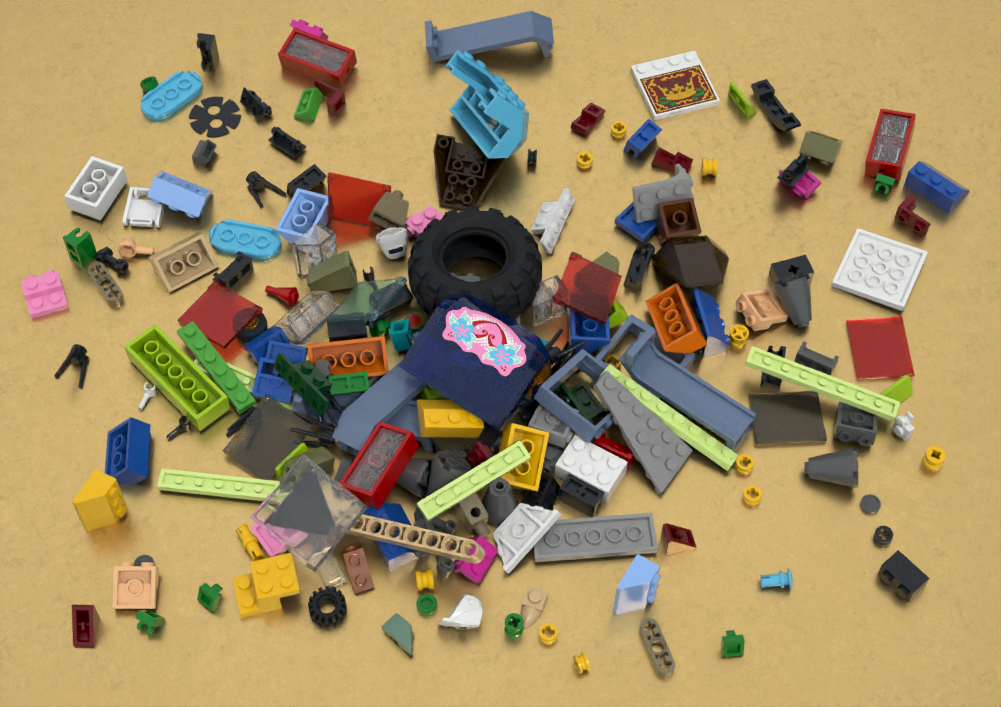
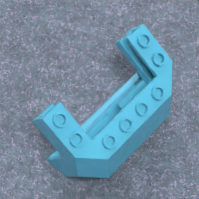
M457 50L445 67L451 70V74L468 84V86L449 111L487 158H508L519 150L527 140L529 112L525 108L526 104L519 99L516 93L511 91L512 88L505 83L503 78L498 75L495 76L486 69V65L479 59L475 61L474 57L467 51L463 53Z

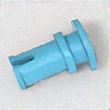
M789 568L787 573L779 571V574L760 575L762 588L773 586L784 588V585H789V589H792L793 578Z

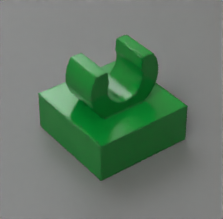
M878 173L875 183H877L875 191L877 192L879 187L883 186L886 189L884 194L887 195L889 187L893 188L895 179Z
M381 320L377 321L376 328L369 327L372 337L389 335L388 329H390L391 322H383Z
M204 583L199 587L197 600L213 612L218 608L221 597L219 592L223 588L217 583L212 587Z
M149 609L139 610L135 617L140 620L137 624L138 630L143 629L145 624L148 626L147 635L153 634L155 627L162 626L165 620L164 617Z
M735 630L726 631L727 636H722V657L744 655L745 640L743 634L736 635Z

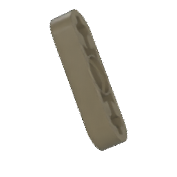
M99 261L92 262L88 266L90 278L109 305H120L124 300L122 290L103 263ZM97 269L98 271H100L101 275L98 276L97 272L94 270ZM103 281L111 282L106 287L101 286V283ZM112 290H113V293L115 294V296H117L116 298H114L113 296H111V293H110V292H111Z
M644 619L640 625V635L655 671L661 677H670L674 673L675 662L661 628L655 619ZM647 625H649L650 628H653L652 634L654 637L652 639L650 631L646 630ZM654 643H659L663 646V650L661 652H654L651 646ZM663 656L665 665H670L667 671L665 670V668H661V658Z

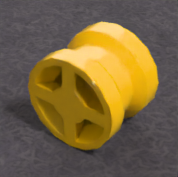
M702 158V176L707 174L717 176V158L712 160Z
M740 324L734 325L731 328L729 341L732 347L743 348L747 344L748 328Z
M939 446L929 447L923 457L924 466L933 471L940 469L946 458L945 451Z
M432 568L424 572L415 570L417 590L422 591L423 588L434 589Z

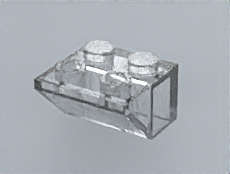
M558 275L540 282L533 301V327L539 324L543 325L548 320L555 317L559 318L567 313L568 290Z

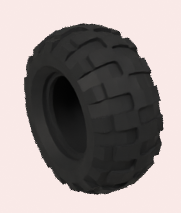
M478 206L467 207V210L463 212H457L456 209L445 212L441 220L435 218L427 224V227L416 238L410 250L408 278L411 292L426 314L430 317L434 316V319L445 327L448 312L460 310L462 307L489 314L504 324L509 325L519 317L520 313H524L536 298V292L541 287L542 255L538 250L537 242L519 220L512 215L504 217L501 210L489 208L488 211H481ZM470 257L487 258L495 261L502 267L501 271L495 276L476 282L461 280L448 271L456 262ZM440 305L445 306V310H448L446 315H440Z

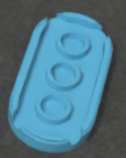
M179 71L164 80L142 97L141 111L143 115L152 120H162L171 116L201 93L202 82L200 76L192 71Z
M224 220L218 225L215 224L209 232L211 246L221 253L236 255L240 251L252 259L266 260L274 257L281 249L280 236L276 230L267 226L235 220Z

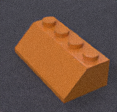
M678 282L645 301L665 352L691 354L707 345L690 300Z
M385 336L307 345L309 361L314 366L318 359L331 363L330 371L333 375L367 371L368 377L385 375L389 372Z

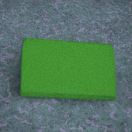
M317 87L302 91L294 118L309 121L315 120L323 98V94Z

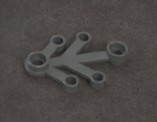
M416 508L414 512L415 527L422 528L424 526L425 529L440 532L434 528L433 525L444 529L447 534H453L457 528V524L452 520L445 522L435 517L427 522L419 508ZM416 535L413 538V541H416L419 535ZM438 539L432 542L433 546L436 545ZM455 543L451 546L453 550L456 548L457 544ZM414 550V555L418 558L425 557L427 553ZM437 555L439 559L436 567L438 573L443 576H449L455 566L453 560Z

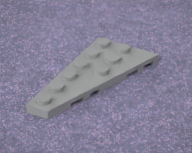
M605 371L593 385V388L604 406L608 407L613 416L614 423L620 427L623 432V438L637 461L641 462L646 471L647 478L651 479L656 487L654 489L659 495L664 491L693 450L614 376Z

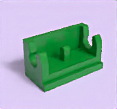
M75 228L67 236L64 235L63 240L70 259L84 268L95 258L97 251L91 234L86 231L80 237H77L76 234L80 232V228Z
M367 371L328 376V380L332 383L330 395L333 396L366 392L370 388Z

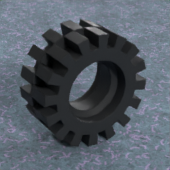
M325 586L326 590H322V587L318 588V593L314 591L313 597L310 596L308 602L311 619L318 626L321 623L322 627L325 628L326 624H329L330 627H333V623H336V625L340 624L339 620L343 621L345 618L344 614L346 615L347 613L344 595H342L340 590L337 591L335 587H332V590H330L329 586ZM324 601H333L336 605L335 609L330 613H323L319 607Z

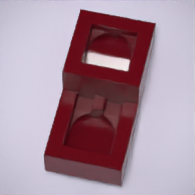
M593 103L588 104L582 109L581 116L572 122L571 129L586 136L602 118L605 109Z
M659 147L651 164L671 172H675V164H680L688 173L693 159L678 151L674 155Z

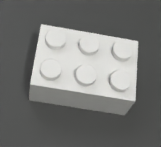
M91 156L64 196L68 208L101 220L127 182L124 167Z
M575 435L555 464V477L565 481L567 476L571 474L603 491L602 501L607 503L626 474L628 462Z

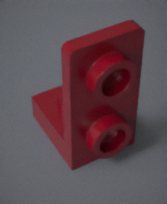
M316 78L314 85L323 96L329 98L327 101L328 114L334 117L346 104L345 92L328 84L326 81Z
M910 194L898 206L895 218L911 227L915 232L925 236L929 230L930 223L913 212L916 208L915 201L917 197Z
M478 441L465 458L473 469L492 458L494 454L487 444L482 445Z

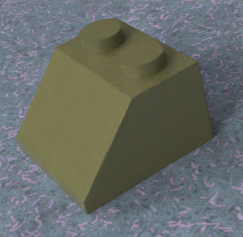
M808 130L805 133L799 153L806 155L811 160L813 157L818 158L820 163L829 165L835 162L843 141Z

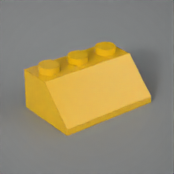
M417 400L420 437L478 438L484 429L482 409L475 400Z
M514 423L504 426L499 453L516 442L521 441L531 456L530 460L500 477L507 480L512 489L538 491L549 432Z
M97 469L94 470L72 501L86 531L115 524L127 511V505L117 479Z

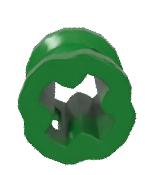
M516 613L507 615L504 622L505 634L507 637L517 639L523 632V618Z

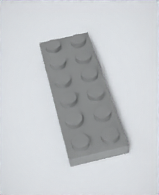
M642 513L557 520L533 546L535 562L657 553L658 548L653 514Z

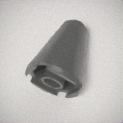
M800 273L799 278L791 275L772 283V287L793 325H798V327L809 325V321L812 320L809 273Z
M853 447L808 458V462L804 463L805 474H809V478L858 488V449Z
M438 451L432 459L426 497L472 469L470 464L464 459H461V461L456 460V455L452 453Z
M411 458L396 483L423 499L426 498L432 459Z
M503 478L494 479L481 499L489 516L487 523L495 527H499L519 505V501L509 482Z

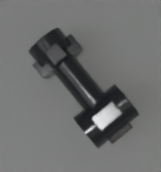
M109 247L100 249L95 255L96 261L101 263L107 261L114 266V270L124 273L129 267L126 260L113 257V252Z

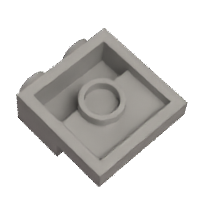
M539 403L528 427L549 432L548 443L564 448L566 443L569 444L573 439V430Z

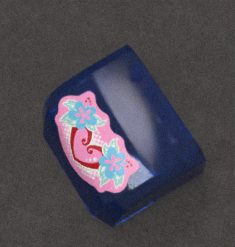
M450 294L435 309L399 367L489 425L503 431L504 426L508 425L551 356L540 337L475 296Z

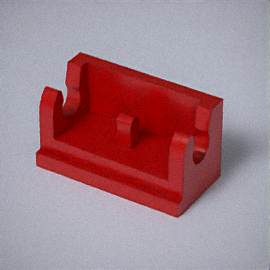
M603 432L600 438L596 439L594 445L627 461V469H629L635 460L631 449L605 437L606 433Z

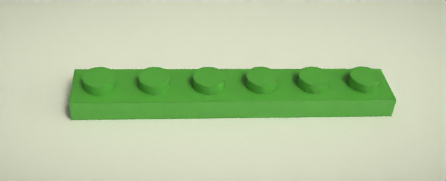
M193 321L177 330L178 336L217 386L228 396V400L239 414L256 405L254 397Z

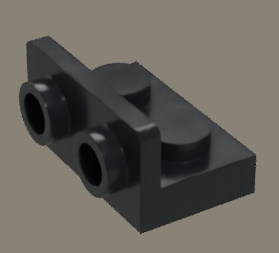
M541 475L538 491L526 490L521 503L553 511L560 485L553 476Z

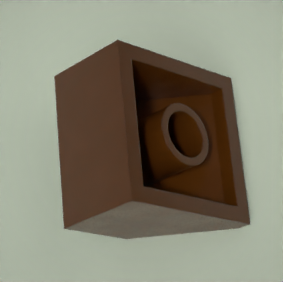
M693 198L657 204V229L661 245L665 244L670 238L693 237L701 234L702 231Z

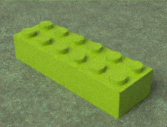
M156 324L124 346L128 359L184 416H187V419L199 431H202L231 409L228 396Z

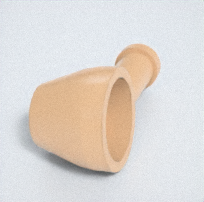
M125 237L118 246V253L125 258L134 257L136 253L152 256L154 252V247L136 246L135 240L132 237Z

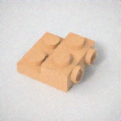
M771 288L741 293L735 302L737 311L742 312L747 326H751L754 331L769 329L771 324L785 322L789 318Z
M122 562L120 566H114L112 609H156L159 567L154 566V563L142 562L141 566H133V563Z

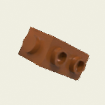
M356 544L344 547L345 551H342L341 555L345 561L354 592L359 593L373 588L374 583L363 548L356 546Z

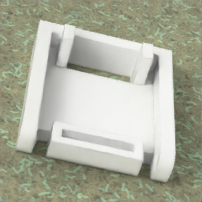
M130 187L123 215V226H128L130 221V226L153 227L155 223V227L160 228L165 204H157L151 200L139 199L140 196H147L150 188Z

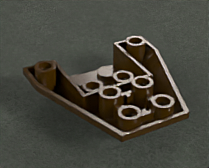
M437 134L433 153L439 205L467 210V207L478 206L503 166L505 158H487L478 146L458 143L455 141V137Z
M705 235L670 238L652 257V261L660 271L684 287L694 289L699 286L715 287L723 284L729 257L719 245Z

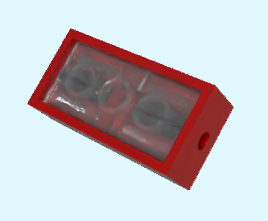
M293 28L278 53L281 66L312 78L326 81L328 84L339 88L343 87L357 63L355 50Z
M880 109L865 162V175L877 177L879 173L898 181L901 180L915 128L916 114Z
M379 421L338 484L345 498L379 510L419 447L413 432Z

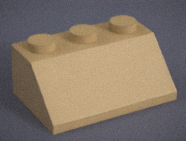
M198 232L148 257L155 273L168 292L219 267L203 234Z

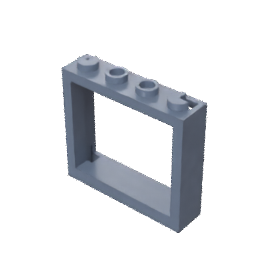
M631 314L610 339V343L605 345L595 359L605 367H608L609 365L604 362L605 358L613 351L628 331L638 337L641 332H645L649 327L656 331L654 338L655 347L679 362V365L688 370L693 364L695 353L665 352L657 330ZM652 393L654 396H656V397L659 398L661 401H663L662 398H660V397L657 396L656 394Z
M584 349L545 381L534 397L536 401L588 443L594 438L598 439L605 431L604 428L609 429L614 423L610 412L594 426L553 393L557 387L578 369L582 370L596 382L607 368Z

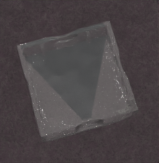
M302 454L286 473L280 485L267 496L250 518L269 535L281 542L305 566L316 572L368 506L305 454Z

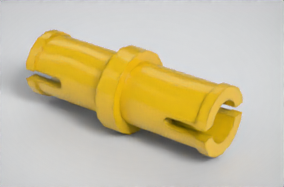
M239 525V528H236L235 531L243 542L244 550L248 551L253 561L261 560V558L265 559V554L258 545L259 541L252 535L248 525Z

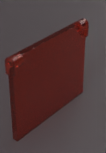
M332 172L328 173V219L379 230L386 229L368 220V217L384 193H391L390 185Z
M571 252L553 302L605 325L622 276L583 258L582 255L576 252Z
M213 282L199 299L178 319V322L185 326L193 321L208 340L225 349L254 318H257L262 313L263 308L219 283Z
M902 316L846 320L857 380L900 378L907 374L910 378L915 376Z

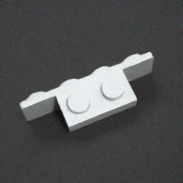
M568 188L563 189L558 201L543 202L531 228L534 235L543 234L540 244L547 254L552 253L575 201Z

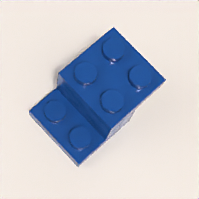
M269 340L266 358L260 357L252 395L291 404L294 389L274 369V364L279 353H283L293 364L306 361L308 348Z

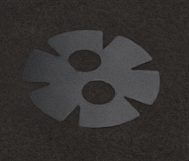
M216 96L203 99L201 103L205 108L199 105H195L192 108L189 118L199 120L191 122L190 125L199 134H202L208 128V137L228 134L229 130L225 125L234 129L237 127L241 115L231 113L239 111L240 108L230 99L222 105L223 97ZM216 105L220 108V111L212 115L208 113V108ZM215 118L221 119L222 125L218 128H213L210 125L211 120Z

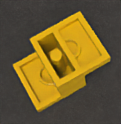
M291 553L250 562L252 573L233 577L241 618L281 609L280 598L300 593Z

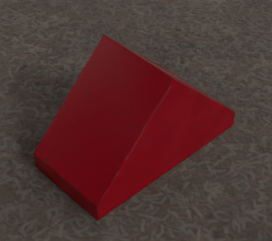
M668 523L663 524L660 538L666 556L697 548L691 530Z
M72 605L73 646H95L100 617L94 605Z

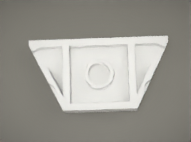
M520 503L495 530L493 535L495 542L498 544L497 549L503 560V569L508 574L562 515L560 512L554 509L552 511L543 507H531L529 504Z

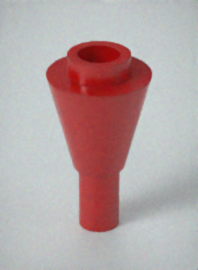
M267 285L265 288L266 293L275 295L289 305H293L299 299L296 287L275 288Z

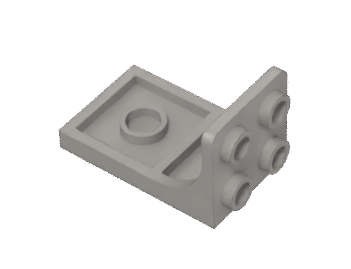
M675 164V177L632 187L634 214L637 223L656 219L658 203L687 198L694 199V195L691 192L693 179L686 173L685 168H682L680 164Z

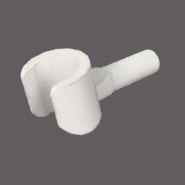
M149 382L144 384L145 394L138 406L140 410L144 408L149 397L156 395L155 385L152 389H149Z

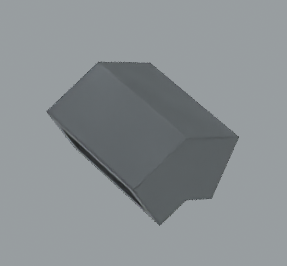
M209 139L206 141L200 140L192 155L193 163L202 166L207 164L217 145Z
M318 359L315 367L327 379L328 376H333L330 371L332 364Z

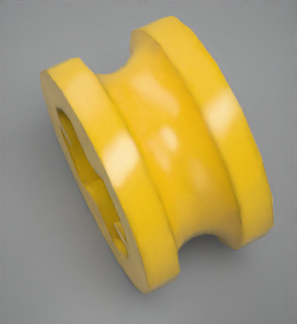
M616 121L611 125V134L614 137L623 138L626 135L627 126L624 122Z
M587 151L580 152L577 156V165L583 169L591 167L593 161L592 154Z
M611 354L605 358L604 362L606 364H610L612 360L616 363L613 367L618 370L621 367L619 356Z
M748 454L738 456L735 463L736 470L740 474H749L754 466L753 458ZM744 461L748 465L747 467H743V464L741 465V463Z
M757 486L746 487L743 493L744 502L750 506L759 504L762 496L760 488ZM750 493H754L755 498H751Z
M551 623L541 625L539 628V639L542 643L549 645L557 640L558 631L555 625ZM546 630H550L551 637L547 638L546 634L542 633H546Z
M584 652L580 656H573L574 664L579 674L583 673V670H590V664Z

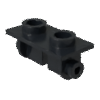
M244 87L240 102L262 122L263 116H270L272 114L271 107L265 102H261L262 99L255 91L247 90Z
M273 127L271 129L272 137L268 141L295 158L306 148L301 141L288 135L281 128Z
M800 155L798 159H794L777 178L793 187L810 169L807 166L808 157Z

